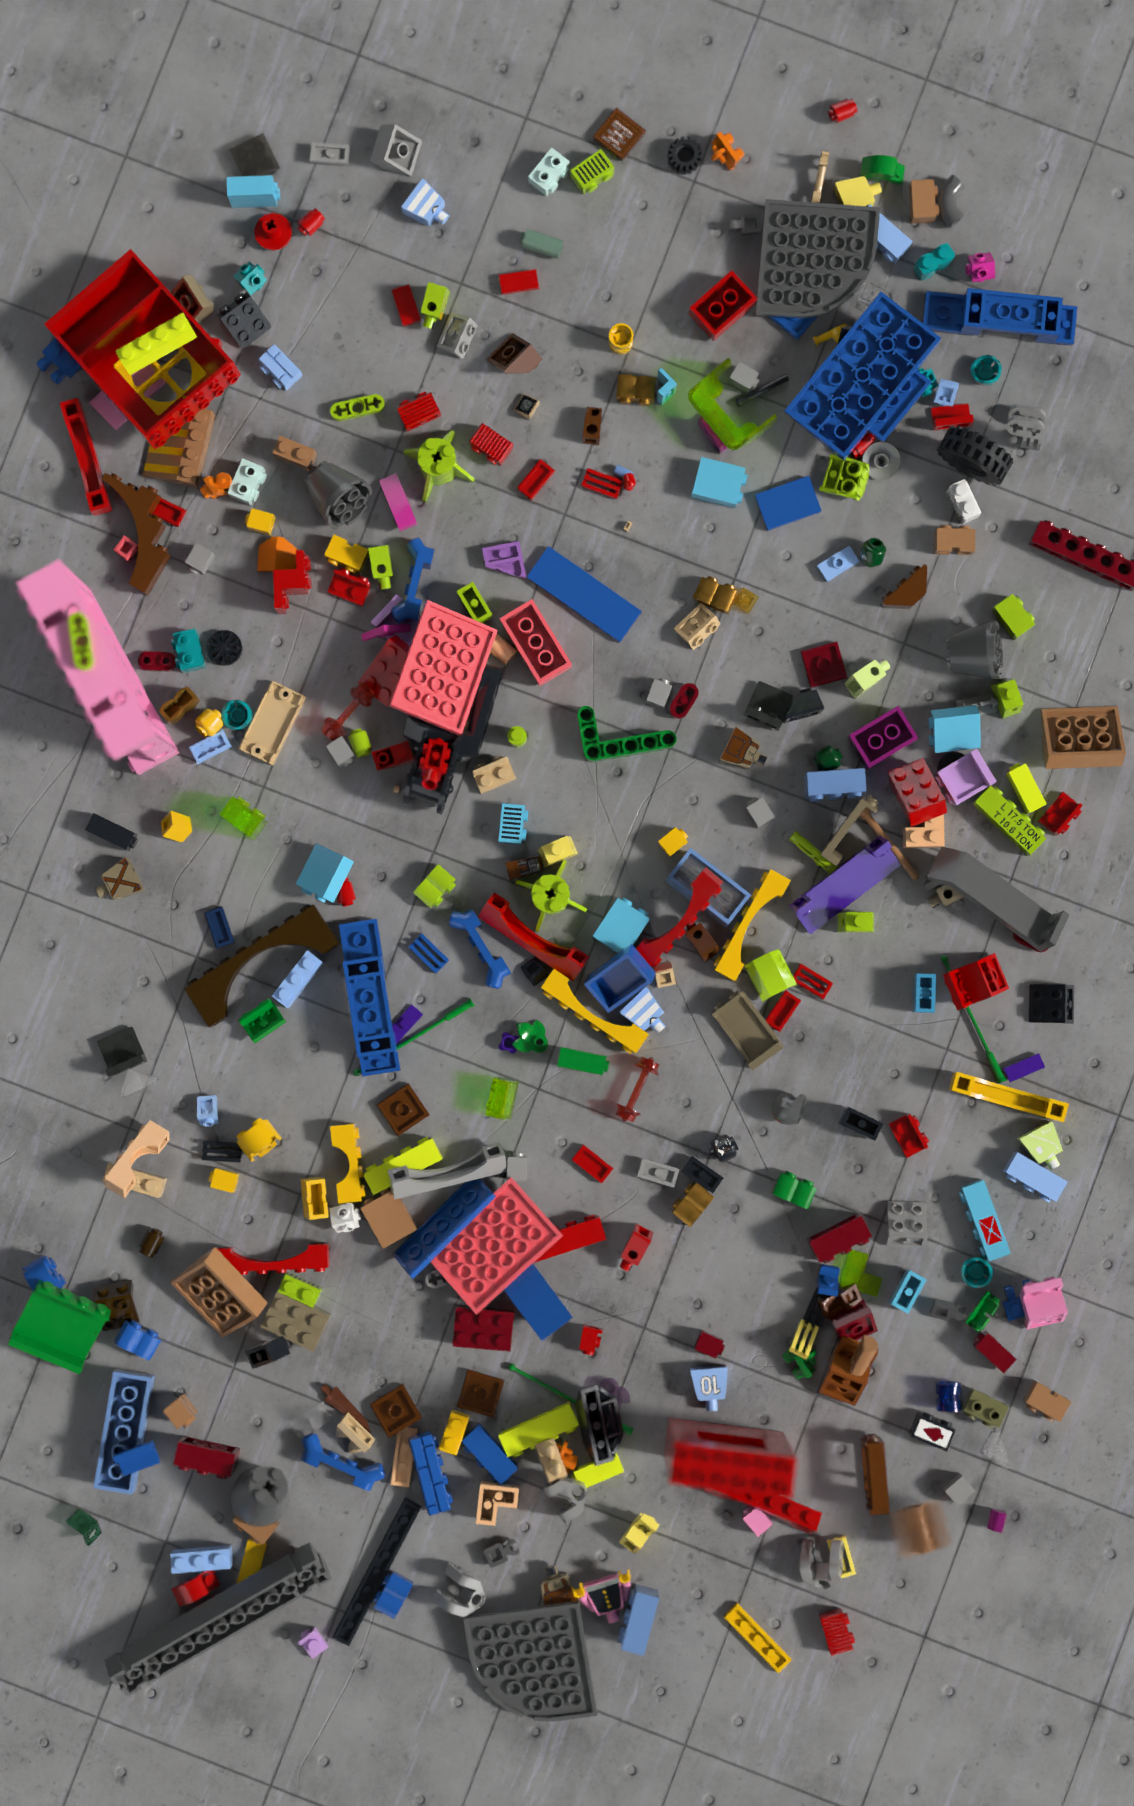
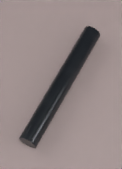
M787 374L737 399V405L740 407L789 381Z

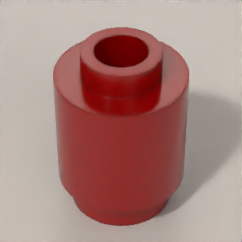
M846 98L830 105V110H828L829 118L836 124L853 117L857 113V106L852 98Z
M316 208L309 210L297 222L299 225L297 229L302 235L311 237L323 225L325 217Z
M867 432L850 453L852 457L862 456L866 449L874 443V436Z
M348 878L345 879L336 897L338 905L342 904L343 907L353 905V901L356 900L352 882H349Z

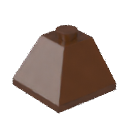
M512 333L486 360L505 373H530L543 359L529 342Z

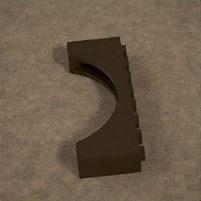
M308 904L300 909L301 913L297 916L291 915L287 917L283 925L272 927L268 930L269 934L265 937L259 936L251 941L252 945L248 948L243 946L235 952L237 955L231 959L226 957L219 962L220 966L215 969L213 967L203 972L204 976L202 978H194L187 983L188 987L184 990L209 1028L228 1018V996L234 979L240 970L256 955L268 949L284 945L305 946L326 954L340 945L315 905L310 906Z

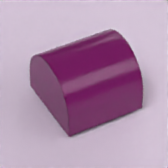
M991 1508L987 1529L1002 1533L1007 1516L1006 1512Z

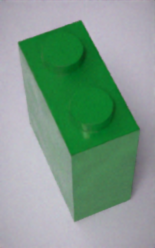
M561 1047L557 1066L603 1075V1072H608L610 1061L606 1060L607 1056Z

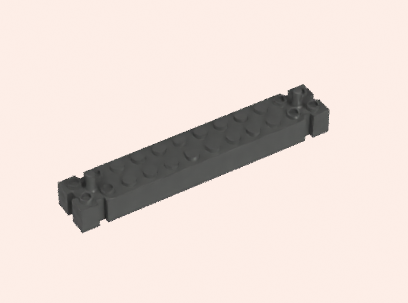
M310 1542L300 1548H295L293 1550L294 1555L288 1554L283 1556L276 1562L250 1575L222 1593L215 1595L189 1612L147 1634L135 1643L126 1645L123 1653L117 1652L105 1659L109 1679L116 1686L119 1685L120 1690L127 1696L132 1695L140 1690L141 1685L144 1683L151 1684L311 1592V1587L315 1585L319 1587L332 1580L326 1561L320 1554L317 1555L315 1548Z

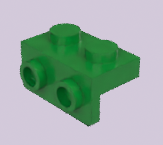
M270 998L260 1002L257 1007L244 1013L238 1019L254 1044L286 1023L278 1007Z

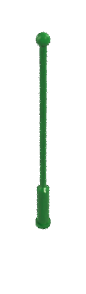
M942 955L940 958L941 962L945 964L948 972L952 971L948 963V957ZM969 1006L965 1007L986 1051V1058L994 1072L997 1083L1006 1081V1077H1004L993 1052H990Z
M471 998L446 1013L439 1021L399 1044L397 1049L402 1048L444 1021H450L469 1008H473L475 1005ZM361 1068L355 1069L353 1071V1074L355 1076H359L361 1074Z
M514 1364L508 1365L509 1371H515L576 1404L575 1399L521 1371ZM622 1423L623 1432L630 1437L634 1428Z

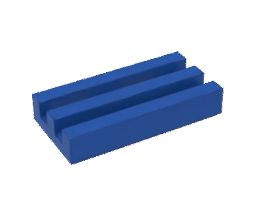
M423 934L409 946L436 974L449 961ZM422 939L444 960L442 963L420 942ZM416 945L438 965L437 968L415 948Z

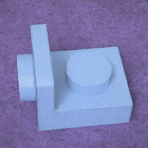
M940 379L935 392L934 402L941 406H953L959 383Z
M216 1095L197 1097V1119L201 1126L211 1127L214 1124H219Z

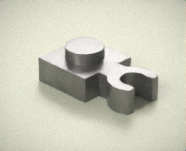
M515 1539L509 1540L505 1546L500 1541L483 1549L490 1568L509 1561L508 1554L517 1555L520 1552L519 1548L516 1550L510 1548L511 1544L516 1543Z

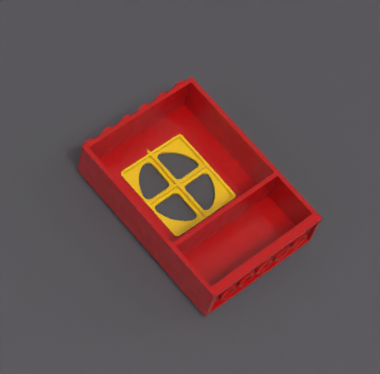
M131 249L44 323L53 337L154 450L162 447L171 435L177 434L186 422L192 421L200 410L206 409L215 397L221 396L224 389L236 383L241 375L230 357ZM184 313L197 338L179 347V352L165 365H159L157 361L151 363L150 365L155 369V373L142 385L135 386L132 374L129 375L115 351ZM183 358L189 360L192 369L191 382L186 390H182L168 375V371ZM159 379H164L177 394V397L172 401L158 402L145 397L144 392Z

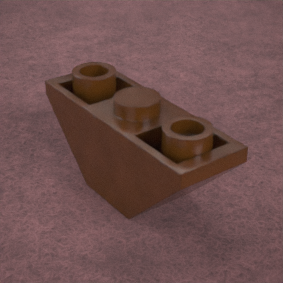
M924 564L922 567L917 565L910 572L911 577L907 580L903 578L896 585L898 588L893 593L889 591L882 597L884 601L881 606L883 608L911 609L926 594L927 565Z

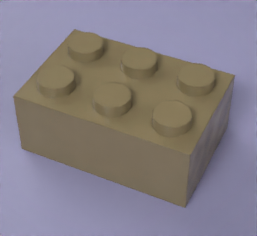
M277 1291L261 1324V1328L278 1336H283L284 1339L313 1352L324 1332L331 1313L316 1306L312 1308Z

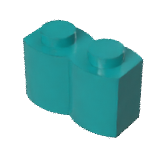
M949 243L939 245L933 253L921 256L913 270L920 281L927 280L936 271L946 269L952 263L955 253Z

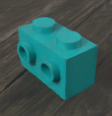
M194 628L173 633L174 639H171L173 650L177 651L178 657L175 658L177 669L187 673L206 668L198 631Z

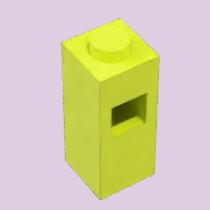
M1017 763L1009 767L1010 772L1006 773V776L1026 815L1047 805L1026 763L1021 766Z
M616 1452L613 1461L595 1466L593 1461L575 1468L572 1479L583 1482L588 1488L623 1473L624 1468Z

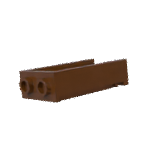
M866 1434L865 1438H860L862 1442L865 1494L867 1495L865 1499L868 1502L866 1503V1509L870 1515L890 1514L884 1442L880 1436L877 1437V1434Z

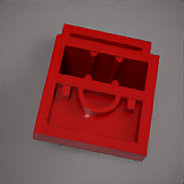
M296 550V569L273 570L274 608L278 614H286V609H289V597L287 595H308V589L312 588L311 578H309L308 570H311V560L304 550Z
M995 953L943 974L945 985L949 989L952 1002L956 1006L957 1011L1010 989Z

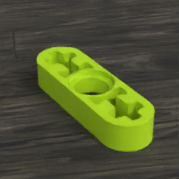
M373 394L335 403L331 406L330 413L335 421L341 422L380 413L385 408V402L381 395ZM375 399H377L378 402H381L378 405V408H375L374 405L368 406L369 410H367L364 401H367L368 405L373 404ZM355 403L363 405L361 412L356 413L352 410ZM349 405L350 415H348L347 411L342 412V416L334 414V412H337V408L347 410L346 406Z
M74 612L68 619L74 663L80 670L88 671L94 666L89 622L83 613ZM77 617L83 620L80 623V628L82 631L85 630V632L74 633V631H79L78 626L73 624ZM79 636H84L87 639V643L83 647L76 645V639ZM88 650V652H84L86 659H89V662L86 663V666H83L79 663L83 659L82 654H77V651Z

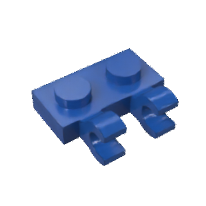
M55 338L42 351L45 357H42L36 363L43 372L52 363L59 368L50 375L57 385L66 375L71 379L81 369Z
M1031 1280L1022 1281V1285L1025 1286V1283L1031 1282ZM1013 1286L1003 1287L1007 1300L1002 1301L1007 1320L1012 1321L1024 1317L1025 1313L1020 1296L1016 1297Z

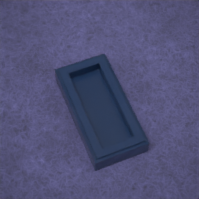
M223 906L204 912L216 949L235 943Z

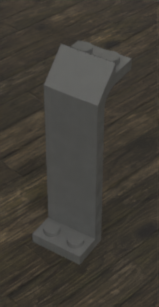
M941 847L938 855L933 859L931 869L925 875L926 881L923 886L926 889L930 890L938 885L952 887L1040 952L1056 945L1069 917L1067 912L1063 910L1057 914H1050L969 853Z

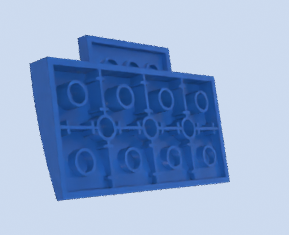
M881 291L784 412L843 461L867 432H870L883 443L931 384L932 381L921 374L918 369L940 343L941 337Z

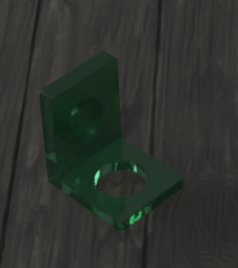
M80 1507L66 1520L68 1525L83 1535L87 1546H90L102 1533L98 1521ZM94 1530H96L95 1534L91 1538H89L90 1534Z

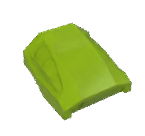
M830 454L829 465L823 485L819 488V491L859 501L864 494L869 478L868 463L848 457L843 461L837 455Z
M779 949L771 951L745 965L762 1002L797 985Z

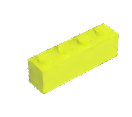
M184 313L115 352L124 368L131 375L197 338Z
M425 1137L417 1141L418 1146L412 1149L408 1146L400 1150L401 1155L394 1158L392 1154L383 1159L384 1163L377 1167L375 1163L367 1167V1172L363 1176L373 1195L390 1187L388 1170L406 1165L408 1169L423 1170L442 1160L443 1157L434 1139L431 1138L429 1140Z
M569 1401L499 1432L498 1436L507 1457L513 1456L515 1458L524 1453L523 1450L529 1447L531 1450L536 1449L535 1445L547 1439L554 1438L556 1440L559 1438V1434L563 1432L569 1434L577 1430L576 1426H579V1422Z

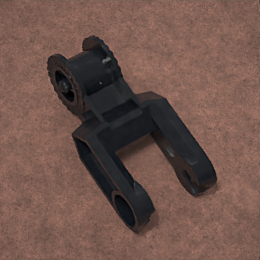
M486 664L478 694L473 703L470 721H466L460 736L408 714L403 737L415 743L414 750L417 753L410 773L405 776L407 783L403 795V804L408 805L411 797L438 804L436 813L442 815L447 798L454 790L452 780L456 763H461L462 757H478L500 686L503 667ZM441 738L444 742L448 743L447 748L451 749L449 759L444 761V763H448L445 775L441 774L437 787L433 790H428L422 786V769H419L421 757L425 758V755L422 754L424 743L428 744L429 739Z

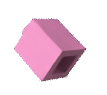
M750 1506L743 1510V1520L757 1537L773 1525L765 1512Z

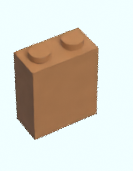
M390 1187L380 1192L381 1196L374 1199L371 1197L364 1201V1206L361 1207L383 1249L418 1229L401 1198L394 1200Z

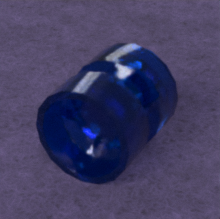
M936 1382V1394L939 1395V1398L936 1399V1410L940 1412L962 1411V1400L958 1397L961 1394V1382Z

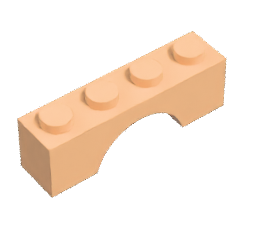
M151 1120L146 1125H143L139 1129L135 1140L132 1139L128 1143L124 1154H120L117 1157L113 1168H109L104 1175L105 1187L125 1198L136 1184L135 1174L131 1170L132 1164L142 1155L159 1154L169 1141V1131Z

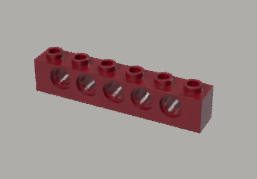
M1040 520L1028 545L1125 589L1134 590V559L1130 561L1119 552L1114 551L1112 553L1106 550L1107 548L1104 545H1095L1090 543L1086 537L1072 535L1070 530L1066 528L1059 529L1048 520ZM1048 535L1056 536L1057 542H1050ZM1067 542L1074 545L1073 551L1066 548ZM1083 551H1090L1091 558H1086L1083 555ZM1101 558H1106L1109 561V566H1103ZM1118 566L1125 567L1126 574H1121L1118 571Z

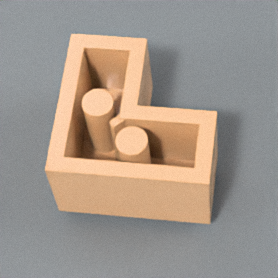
M944 815L923 822L922 827H906L903 829V848H941L945 846Z
M481 1480L476 1524L495 1526L498 1506L517 1508L519 1485Z

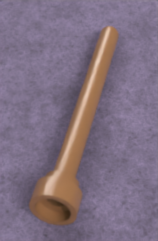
M865 807L858 818L865 819L877 836H882L889 841L892 846L890 850L913 880H917L919 878L918 873L871 816L870 809Z

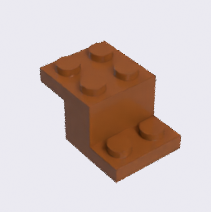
M842 1335L830 1357L827 1373L819 1388V1393L855 1406L868 1383L870 1369L878 1355L879 1349L876 1350L862 1376L851 1375V1358L860 1342Z

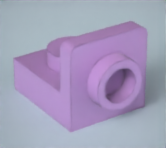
M316 1627L311 1630L309 1628L304 1630L298 1640V1644L303 1645L312 1659L329 1646Z

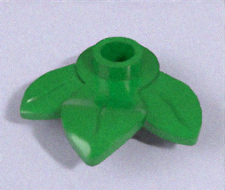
M535 1020L532 1025L526 1022L517 1023L516 1027L520 1038L513 1042L514 1048L523 1053L530 1051L542 1053L547 1049L546 1030L540 1021ZM536 1040H540L542 1045H537Z

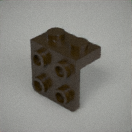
M132 1280L94 1287L93 1302L103 1304L111 1309L109 1320L105 1321L102 1327L103 1331L121 1328L125 1320L129 1322L134 1320L139 1323V1315L133 1300L134 1285Z

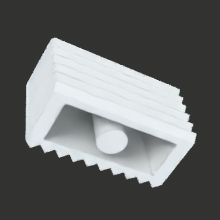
M966 479L950 485L946 493L950 497L949 500H952L951 503L955 507L954 510L958 514L957 517H960V524H965L978 518L981 511Z

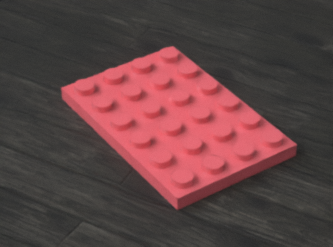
M427 600L389 706L460 736L465 727L498 630Z
M512 1177L493 1193L496 1197L431 1261L434 1267L475 1314H478L563 1236Z

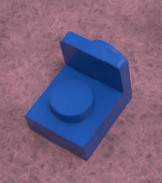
M825 1264L820 1266L817 1276L819 1294L837 1297L839 1291V1267Z

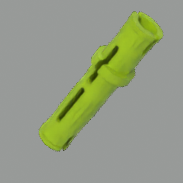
M797 830L789 837V841L816 862L815 865L821 866L829 874L839 867L821 855L822 852Z

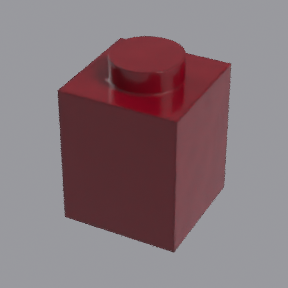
M701 1329L694 1349L716 1359L717 1355L721 1356L725 1348L724 1340Z

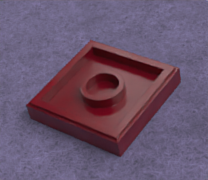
M837 641L800 651L810 688L848 678Z

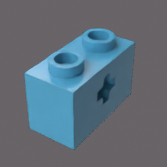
M914 974L913 1012L935 1013L936 974Z

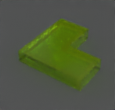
M852 1249L848 1253L839 1286L844 1287L855 1283L859 1292L877 1297L882 1278L864 1273L869 1254Z

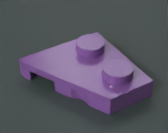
M519 541L482 548L487 569L526 578Z

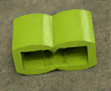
M438 864L413 893L430 908L433 906L437 908L444 900L442 898L443 894L446 891L450 893L455 888L456 884L454 882L456 879Z

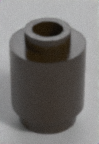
M152 1228V1230L147 1229L140 1243L139 1252L153 1258L158 1253L165 1238L162 1236L163 1232L156 1228Z

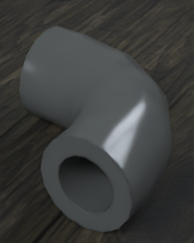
M951 175L942 185L937 200L939 214L949 228L955 226L964 216L956 203L957 196L964 189V185L955 175Z

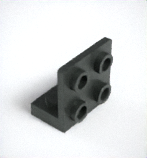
M759 681L743 716L779 731L793 695Z
M133 1027L126 1028L97 1041L108 1067L105 1070L108 1077L115 1076L147 1062Z

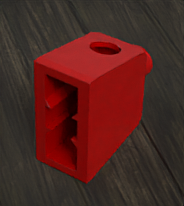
M636 1223L622 1250L621 1258L623 1260L620 1268L630 1272L633 1264L639 1265L652 1241V1231Z

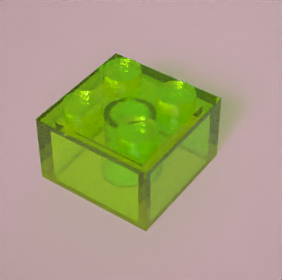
M232 796L219 815L255 840L268 823L264 819L266 815L255 807L251 810L249 808L251 804L240 796L237 799Z

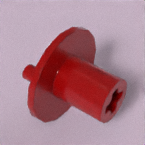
M269 213L258 220L254 233L261 247L266 250L275 251L282 249L289 243L292 236V228L286 217L277 213Z

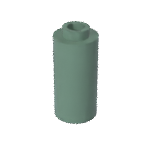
M527 229L526 232H522L520 243H522V248L559 259L564 240Z

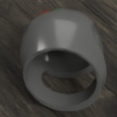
M789 1093L777 1096L772 1103L771 1110L774 1118L781 1124H798L805 1107L806 1095L800 1094L795 1100L789 1099Z

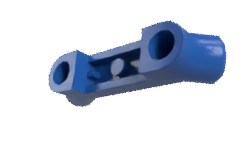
M420 538L412 539L406 546L415 561V566L410 567L408 577L412 579L411 583L406 584L404 595H407V599L392 607L390 611L397 623H401L408 618L418 620L422 600L415 598L422 568L430 570L435 550L434 548L425 547Z
M471 908L464 913L458 911L451 912L449 926L468 931L470 936L467 938L473 947L477 946L480 950L478 956L482 963L487 962L489 965L485 985L496 989L501 988L503 978L511 974V971L502 957L494 960L476 931V928L482 924L473 909Z
M316 1433L306 1435L301 1440L304 1452L300 1459L303 1462L316 1468L320 1462H324L356 1477L353 1485L361 1489L371 1491L374 1482L385 1477L383 1466L379 1462L362 1468L352 1459L347 1458V1460L340 1458V1454L330 1450L327 1452L323 1450Z

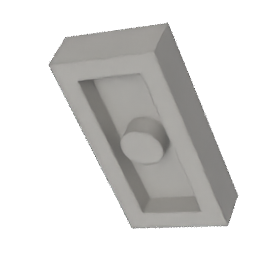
M311 142L310 163L348 166L350 147L343 144Z
M642 1158L637 1177L674 1187L679 1168Z

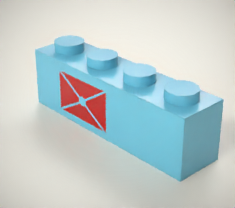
M980 1179L961 1186V1192L958 1194L962 1204L965 1203L968 1209L965 1213L968 1221L973 1223L974 1229H972L974 1238L975 1240L979 1239L981 1247L978 1248L981 1257L986 1258L987 1261H992L1011 1254L985 1181Z

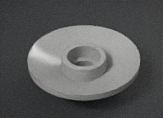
M876 442L866 449L862 462L868 463L869 476L874 479L885 480L897 473L901 464V457L897 448L892 444ZM881 456L885 457L886 461L883 463L879 461V457Z

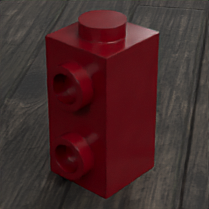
M987 1331L978 1333L974 1338L975 1342L972 1345L1003 1374L1017 1360Z

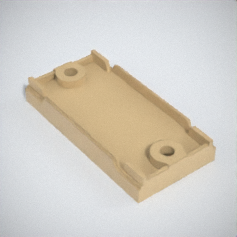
M271 681L238 749L273 766L306 697L275 681ZM284 692H288L287 697L283 696ZM257 748H260L261 751L260 753H256L255 750Z

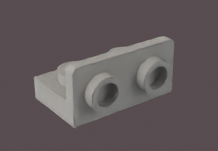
M451 312L436 347L439 350L453 353L463 359L476 333L477 324L470 317Z

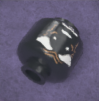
M724 1134L711 1141L712 1148L709 1149L713 1160L718 1159L719 1162L724 1163L736 1157L739 1148L733 1136L729 1137L727 1134Z

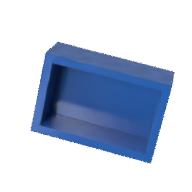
M631 944L590 973L584 985L609 1013L653 981L656 972Z

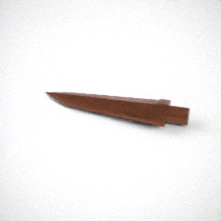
M324 1384L320 1388L327 1395L324 1398L326 1403H329L344 1415L349 1413L371 1433L368 1421L337 1386L331 1389Z

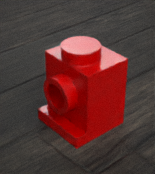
M583 1324L579 1350H583V1354L594 1355L595 1348H599L601 1340L598 1333L602 1334L603 1329Z

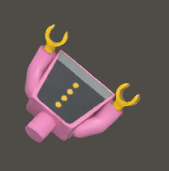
M627 1569L626 1574H621L619 1570L618 1573L584 1583V1588L582 1583H579V1589H574L573 1586L571 1589L574 1596L588 1610L596 1612L598 1616L606 1614L608 1623H614L620 1620L617 1610L624 1608L623 1603L628 1601L631 1590L630 1570Z

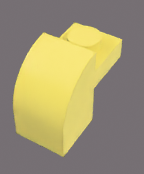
M640 1513L628 1527L619 1543L635 1554L642 1548L648 1537L657 1530L659 1524L655 1522L652 1516Z

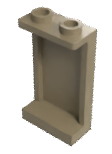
M863 794L821 853L824 858L834 865H838L843 854L835 849L865 807L874 813L877 812L879 808L878 800L871 795L866 796Z
M735 991L728 997L729 1001L723 1004L720 1002L712 1008L714 1012L711 1016L718 1021L753 1071L783 1049L784 1044L745 992L738 993V991Z

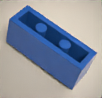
M480 1423L462 1438L463 1449L468 1454L472 1453L476 1457L475 1462L482 1469L485 1467L490 1472L488 1476L493 1482L496 1483L498 1481L502 1484L518 1469L517 1463L510 1456L507 1457L505 1450Z

